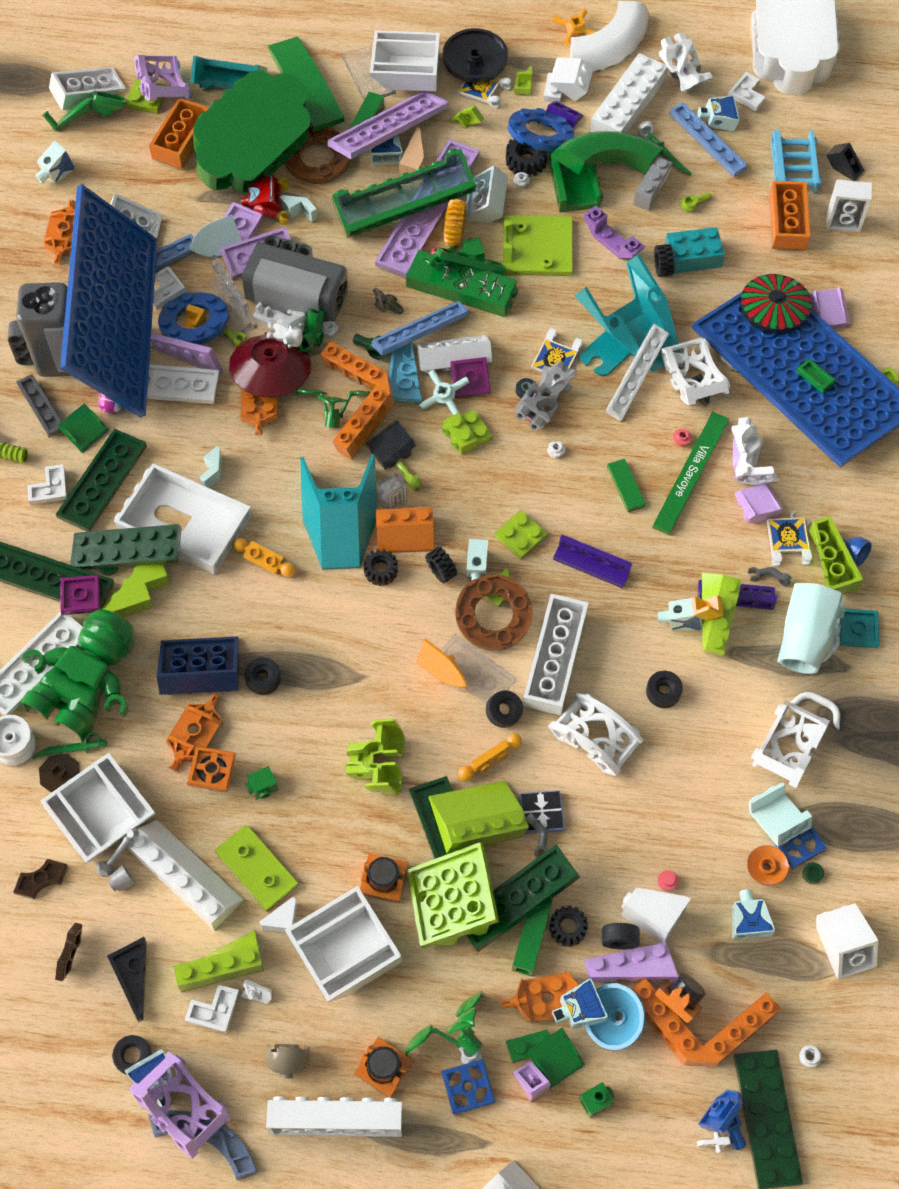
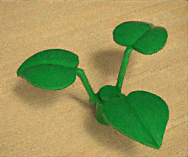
M298 389L295 392V396L302 393L318 395L317 398L323 401L324 416H326L325 427L339 428L340 418H343L351 397L369 395L370 391H349L347 399L325 396L327 393L320 390ZM345 402L340 413L339 409H334L335 403Z
M481 991L470 997L457 1009L455 1016L459 1018L448 1028L447 1034L461 1030L462 1032L457 1036L459 1041L429 1025L421 1029L410 1040L405 1056L408 1057L410 1051L424 1043L433 1033L444 1037L458 1048L462 1046L470 1056L476 1053L483 1044L476 1037L471 1027H475L474 1019L477 1012L475 1006L481 997L484 996V992Z

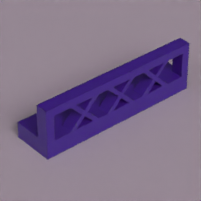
M563 534L553 556L554 561L622 589L630 575L632 566L631 562Z
M702 580L698 581L697 597H700V599H702ZM741 584L736 606L774 610L777 603L775 587Z

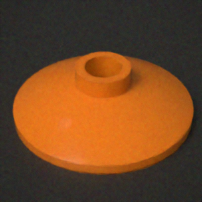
M759 846L750 853L747 859V869L750 876L762 885L772 886L779 884L788 873L789 865L786 856L774 846ZM763 865H768L770 870H764Z

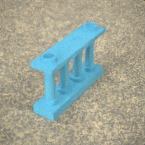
M773 130L771 151L775 181L807 182V185H812L813 194H817L818 188L822 185V177H819L816 155L817 137H814V130H810L808 139H783L780 130ZM808 146V152H785V150H782V147ZM809 159L810 165H786L783 160ZM786 172H811V178L785 177Z

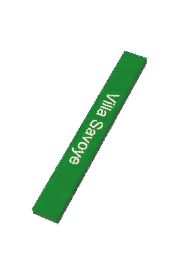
M712 411L652 528L670 535L729 418Z

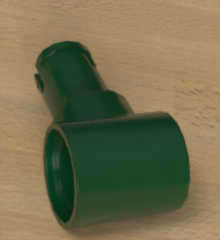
M356 333L353 337V344L365 348L372 358L380 360L382 355L372 346L374 338H367Z

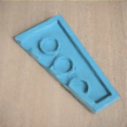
M411 342L392 351L388 376L392 384L394 401L421 403L414 350Z

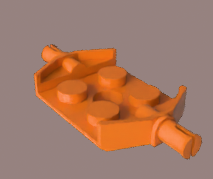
M71 199L68 201V206L64 209L51 212L43 242L47 250L56 254L54 263H59V265L62 263L64 255L71 254L74 207L76 203L74 200L71 202ZM63 226L68 227L65 230H60V228H62Z
M241 389L240 417L243 422L255 426V435L259 436L260 434L261 436L264 425L278 419V397H258ZM259 401L264 402L262 406L255 405Z
M213 694L208 703L188 704L166 740L175 757L169 766L171 770L177 771L183 761H193L196 746L207 748L220 725L223 726L221 717L215 711V706L220 699L218 695ZM198 726L199 731L191 734L189 733V728Z
M568 971L526 980L521 978L516 996L511 999L501 1000L502 1009L515 1007L528 1023L554 1019L552 1011L562 1007L560 1002L561 996L577 987L578 984ZM545 993L551 994L553 1002L550 1004L544 1003L541 999L542 995Z

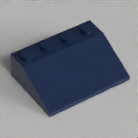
M239 636L161 640L157 669L159 695L239 690Z

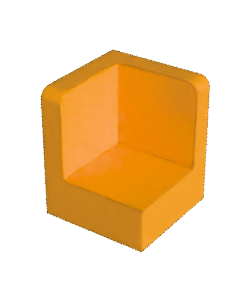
M188 304L186 308L187 319L182 328H197L205 324L207 320L205 309Z
M715 596L707 600H702L698 597L692 598L694 616L706 621L724 616L722 597Z

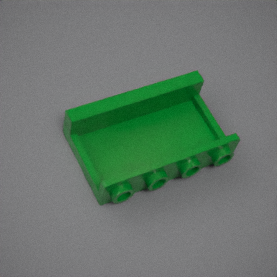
M549 151L548 161L559 212L592 209L595 205L600 208V201H603V192L599 190L600 179L596 177V164L578 175L551 157L554 151Z

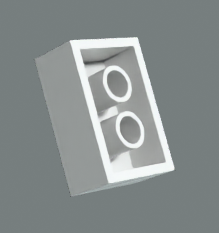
M836 180L826 213V229L861 232L872 199V183Z

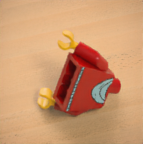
M274 175L262 177L249 186L248 196L241 198L242 206H250L253 211L273 219L279 218V222L282 225H287L288 212L282 211L278 213V211H281V191L289 190L287 178H281L279 181Z

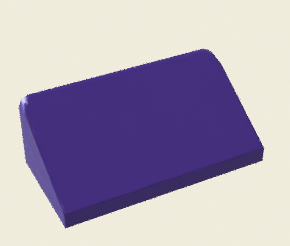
M558 101L548 104L546 112L566 118L572 128L583 117L581 113Z

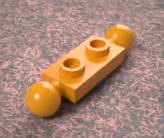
M237 538L233 542V549L236 552H245L243 558L276 575L281 570V574L286 578L294 576L296 568L292 563H283L285 557L252 540L249 545L244 538Z
M516 733L509 735L507 742L504 740L473 760L470 766L460 767L457 773L459 779L464 782L470 781L474 773H484L496 761H503L508 756L509 749L521 747V736Z

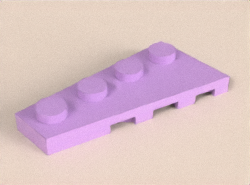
M286 227L221 247L220 252L231 279L234 280L243 274L258 242L263 243L265 237L274 235L291 240Z
M155 333L151 335L150 340L154 349L158 352L165 353L201 369L219 370L220 376L223 373V369L212 348Z
M666 942L584 959L588 977L592 979V982H618L619 979L638 982V979L645 978L651 979V982H658L660 979L674 981L678 977Z

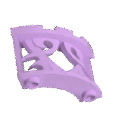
M137 55L134 58L137 79H141L139 88L142 95H146L145 100L156 101L157 97H180L186 100L191 98V89L188 87V83H184L179 72L180 62L177 60V56ZM146 61H154L156 62V65H153ZM159 62H169L171 69L165 67L166 63L160 69ZM158 76L170 83L171 86L156 85Z
M168 1052L166 1058L139 1084L135 1082L129 1090L142 1109L148 1110L149 1114L153 1115L151 1120L163 1133L167 1131L168 1135L172 1136L173 1143L193 1159L199 1153L198 1149L225 1122L228 1123L230 1121L227 1114L228 1108L221 1101L216 1102L196 1082L186 1069V1062L181 1056H174ZM173 1067L176 1071V1077L171 1078L170 1073H168L166 1077L168 1084H164L162 1075ZM181 1080H183L187 1085L179 1083ZM156 1081H158L159 1086L148 1090ZM168 1092H181L190 1095L191 1117L175 1115L168 1118L166 1116L170 1108ZM160 1094H163L165 1099V1105L163 1107H160L157 1104L158 1099H163ZM199 1099H200L205 1105L200 1106ZM206 1110H210L217 1115L208 1126L199 1123V1119H210L205 1115ZM178 1120H184L190 1123L189 1126L186 1123H183V1129H179L177 1127ZM197 1128L203 1130V1131L192 1141V1139H193V1137H194V1135H195V1133H196Z

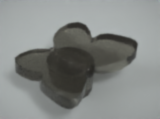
M376 287L373 289L376 300L375 306L380 311L386 312L389 308L392 312L399 315L404 312L401 305L396 303L397 298L394 295H385Z

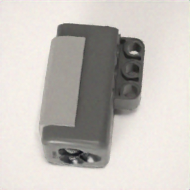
M274 235L267 236L263 243L258 242L242 276L245 299L254 301L256 305L261 302L263 307L269 306L271 309L287 315H291L287 313L288 309L302 311L306 314V317H308V310L310 308L317 312L322 310L325 312L324 322L336 320L348 292L347 269L345 266L314 258L312 248L309 245Z
M61 282L26 283L21 285L18 290L17 320L9 323L8 343L15 361L20 365H34L37 374L42 377L71 376L60 369L68 289L67 285Z

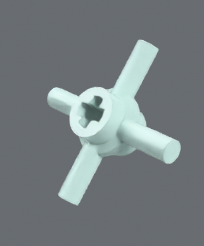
M435 370L430 371L429 375L436 387L433 393L434 396L419 404L422 410L438 402L440 404H447L453 415L460 414L453 399L456 390L470 383L467 377L451 385L442 382Z

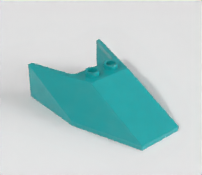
M640 254L626 262L634 299L609 316H604L587 287L574 295L605 330L634 356H636L653 324L669 333L661 348L679 344L668 300ZM678 349L673 352L681 353V350ZM660 351L650 368L652 372L664 366Z
M375 454L370 456L361 484L354 488H317L304 457H300L302 519L322 570L360 568L376 523Z

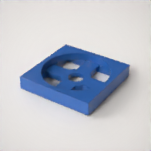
M813 827L804 834H799L783 846L780 845L778 847L776 845L786 856L791 869L801 865L827 848ZM813 838L816 844L814 851L810 853L805 844ZM794 839H800L801 845H795ZM792 850L798 851L802 858L791 856L788 852Z
M483 1059L441 1071L453 1115L495 1103ZM468 1068L477 1069L483 1074V1078L477 1080L470 1078ZM459 1071L462 1081L459 1085L450 1087L449 1083L452 1075ZM470 1082L472 1084L471 1091L464 1089L465 1083ZM486 1086L485 1097L481 1102L477 1103L476 1090ZM463 1093L466 1095L469 1105L462 1106L454 1101L453 1096Z

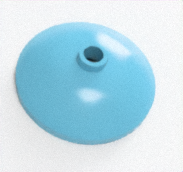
M611 983L600 986L596 991L607 1014V1019L603 1023L585 1026L592 1040L603 1048L610 1050L627 1048L638 1040L644 1029L645 1009L636 992L625 985ZM619 1013L622 1014V1019H621V1020L618 1019V1014H619Z

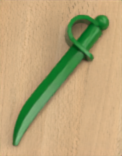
M652 133L647 134V140L664 148L663 154L673 162V165L684 173L691 175V172L664 146L663 141L660 142Z
M451 246L448 249L456 251L457 246ZM434 253L431 255V259L427 261V265L441 271L446 260L440 259Z
M90 732L84 737V742L48 747L37 752L32 759L85 750L87 754L89 749L100 748V746L106 747L107 741L101 739L97 733ZM97 736L98 740L89 741V738Z

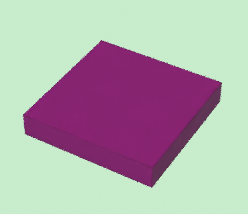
M486 357L450 361L453 384L464 377H467L470 382L455 391V398L491 393Z
M99 575L60 578L61 615L92 613L101 609Z

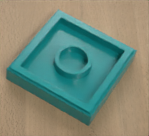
M845 609L844 618H840L839 646L878 648V611Z

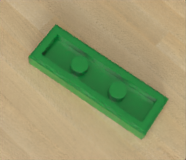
M621 459L608 463L607 468L627 512L644 508L646 503L626 460Z

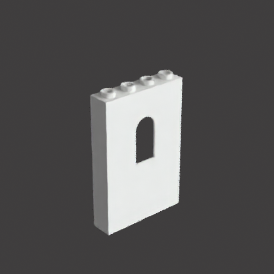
M153 463L149 469H146L141 482L136 484L131 497L126 499L124 508L121 512L117 513L114 522L117 529L169 525L155 517V511L160 506H169L191 516L192 518L184 531H181L179 559L216 575L231 551L234 540L239 538L252 517L251 507Z

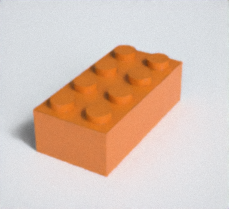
M179 97L149 144L151 158L182 169L194 150V124L198 120L199 115L203 111H207L209 107Z
M772 181L769 192L772 249L807 250L810 240L807 182Z

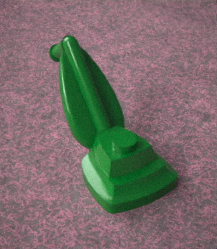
M93 91V97L85 98L76 104L59 120L58 124L49 114V111L44 112L42 117L46 119L52 129L59 131L90 110L100 112L99 115L109 117L114 110L119 111L122 107H126L127 99L110 93Z

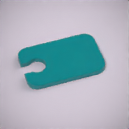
M605 330L581 352L580 361L587 366L590 364L591 359L600 358L603 363L597 366L594 372L604 377L611 373L631 353Z

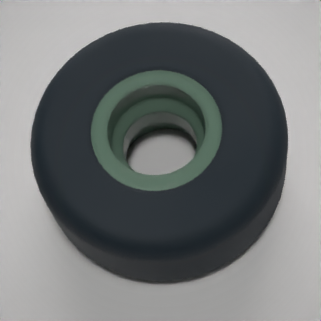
M529 378L519 380L515 388L517 396L522 398L527 391L523 388H529L535 381Z

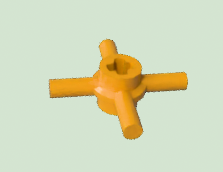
M583 8L578 16H572L569 21L554 15L552 22L566 27L568 35L564 40V45H570L571 37H580L582 33L590 35L596 32L585 27L584 18L588 12L587 9Z

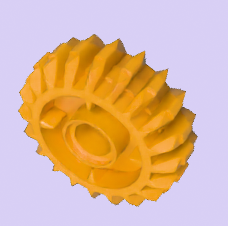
M451 199L448 203L444 227V243L446 245L455 247L462 244L467 212L465 201Z

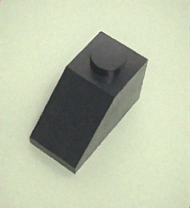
M850 143L835 145L826 154L832 168L852 181H855L865 171Z

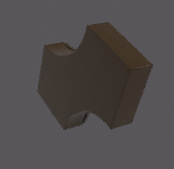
M47 859L38 870L31 873H20L13 893L35 899L38 892L43 888L62 884L68 865Z
M74 923L67 932L62 954L57 961L55 980L63 981L71 971L75 953L81 943L82 924Z

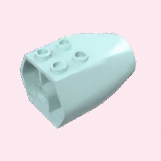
M795 583L785 620L784 637L778 663L789 670L799 673L814 674L818 672L833 646L835 636L839 637L840 618L843 619L845 614V600H842L841 592L819 584Z

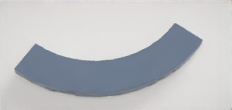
M168 1110L166 1116L168 1118L175 1115L191 1117V1112ZM149 1114L154 1137L168 1135L167 1131L163 1133L151 1120L153 1115ZM209 1117L210 1119L208 1120L199 1119V1123L208 1126L214 1118ZM178 1120L177 1127L179 1129H183V1123H186L188 1126L190 1123L184 1120ZM223 1124L207 1140L227 1159L236 1180L258 1173L248 1149L226 1125ZM197 1128L194 1137H197L203 1130Z

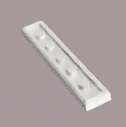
M653 324L605 411L618 421H621L669 335L667 331L656 324Z

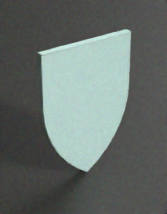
M233 215L215 220L203 226L194 236L189 249L203 256H222L220 252L221 247L241 241Z

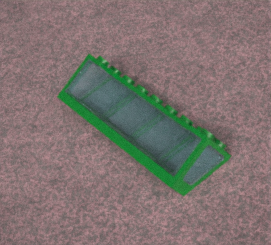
M460 148L458 150H449L445 154V161H436L431 166L419 167L412 173L406 172L398 178L386 179L378 185L372 184L365 190L353 191L351 195L348 189L338 190L332 195V200L345 235L349 238L446 203L451 199L454 200L476 191V184Z

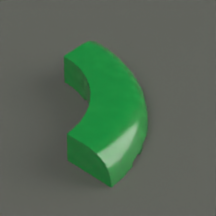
M595 131L567 140L552 153L551 157L578 175L598 162H602V164L623 162L626 163V166L646 175L656 157L662 156L664 148L650 140L625 132Z

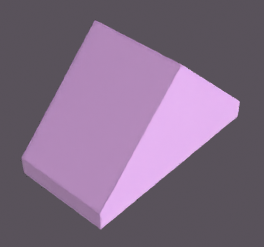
M532 1061L513 1072L530 1102L549 1091L550 1082Z

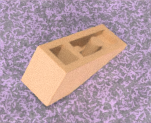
M420 127L416 128L399 163V175L406 172L412 173L419 167H426V164H424Z

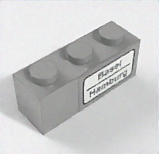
M658 156L656 157L635 191L633 205L647 211L650 210L670 177L673 162Z

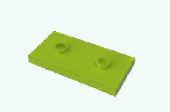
M247 824L214 850L266 912L299 886L298 882Z

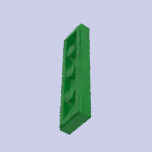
M437 247L436 254L440 259L502 275L506 271V268L500 262L442 247Z

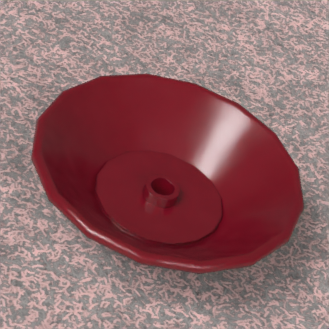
M267 334L249 338L238 345L230 356L229 372L234 383L243 391L258 397L277 398L293 393L304 385L311 370V360L307 352L300 351L299 347L292 346L288 348V345L284 344L283 341H278L274 337L267 338Z

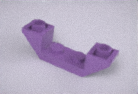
M596 205L583 215L593 237L618 258H633L645 248L635 237L632 236L626 241L608 226V215Z

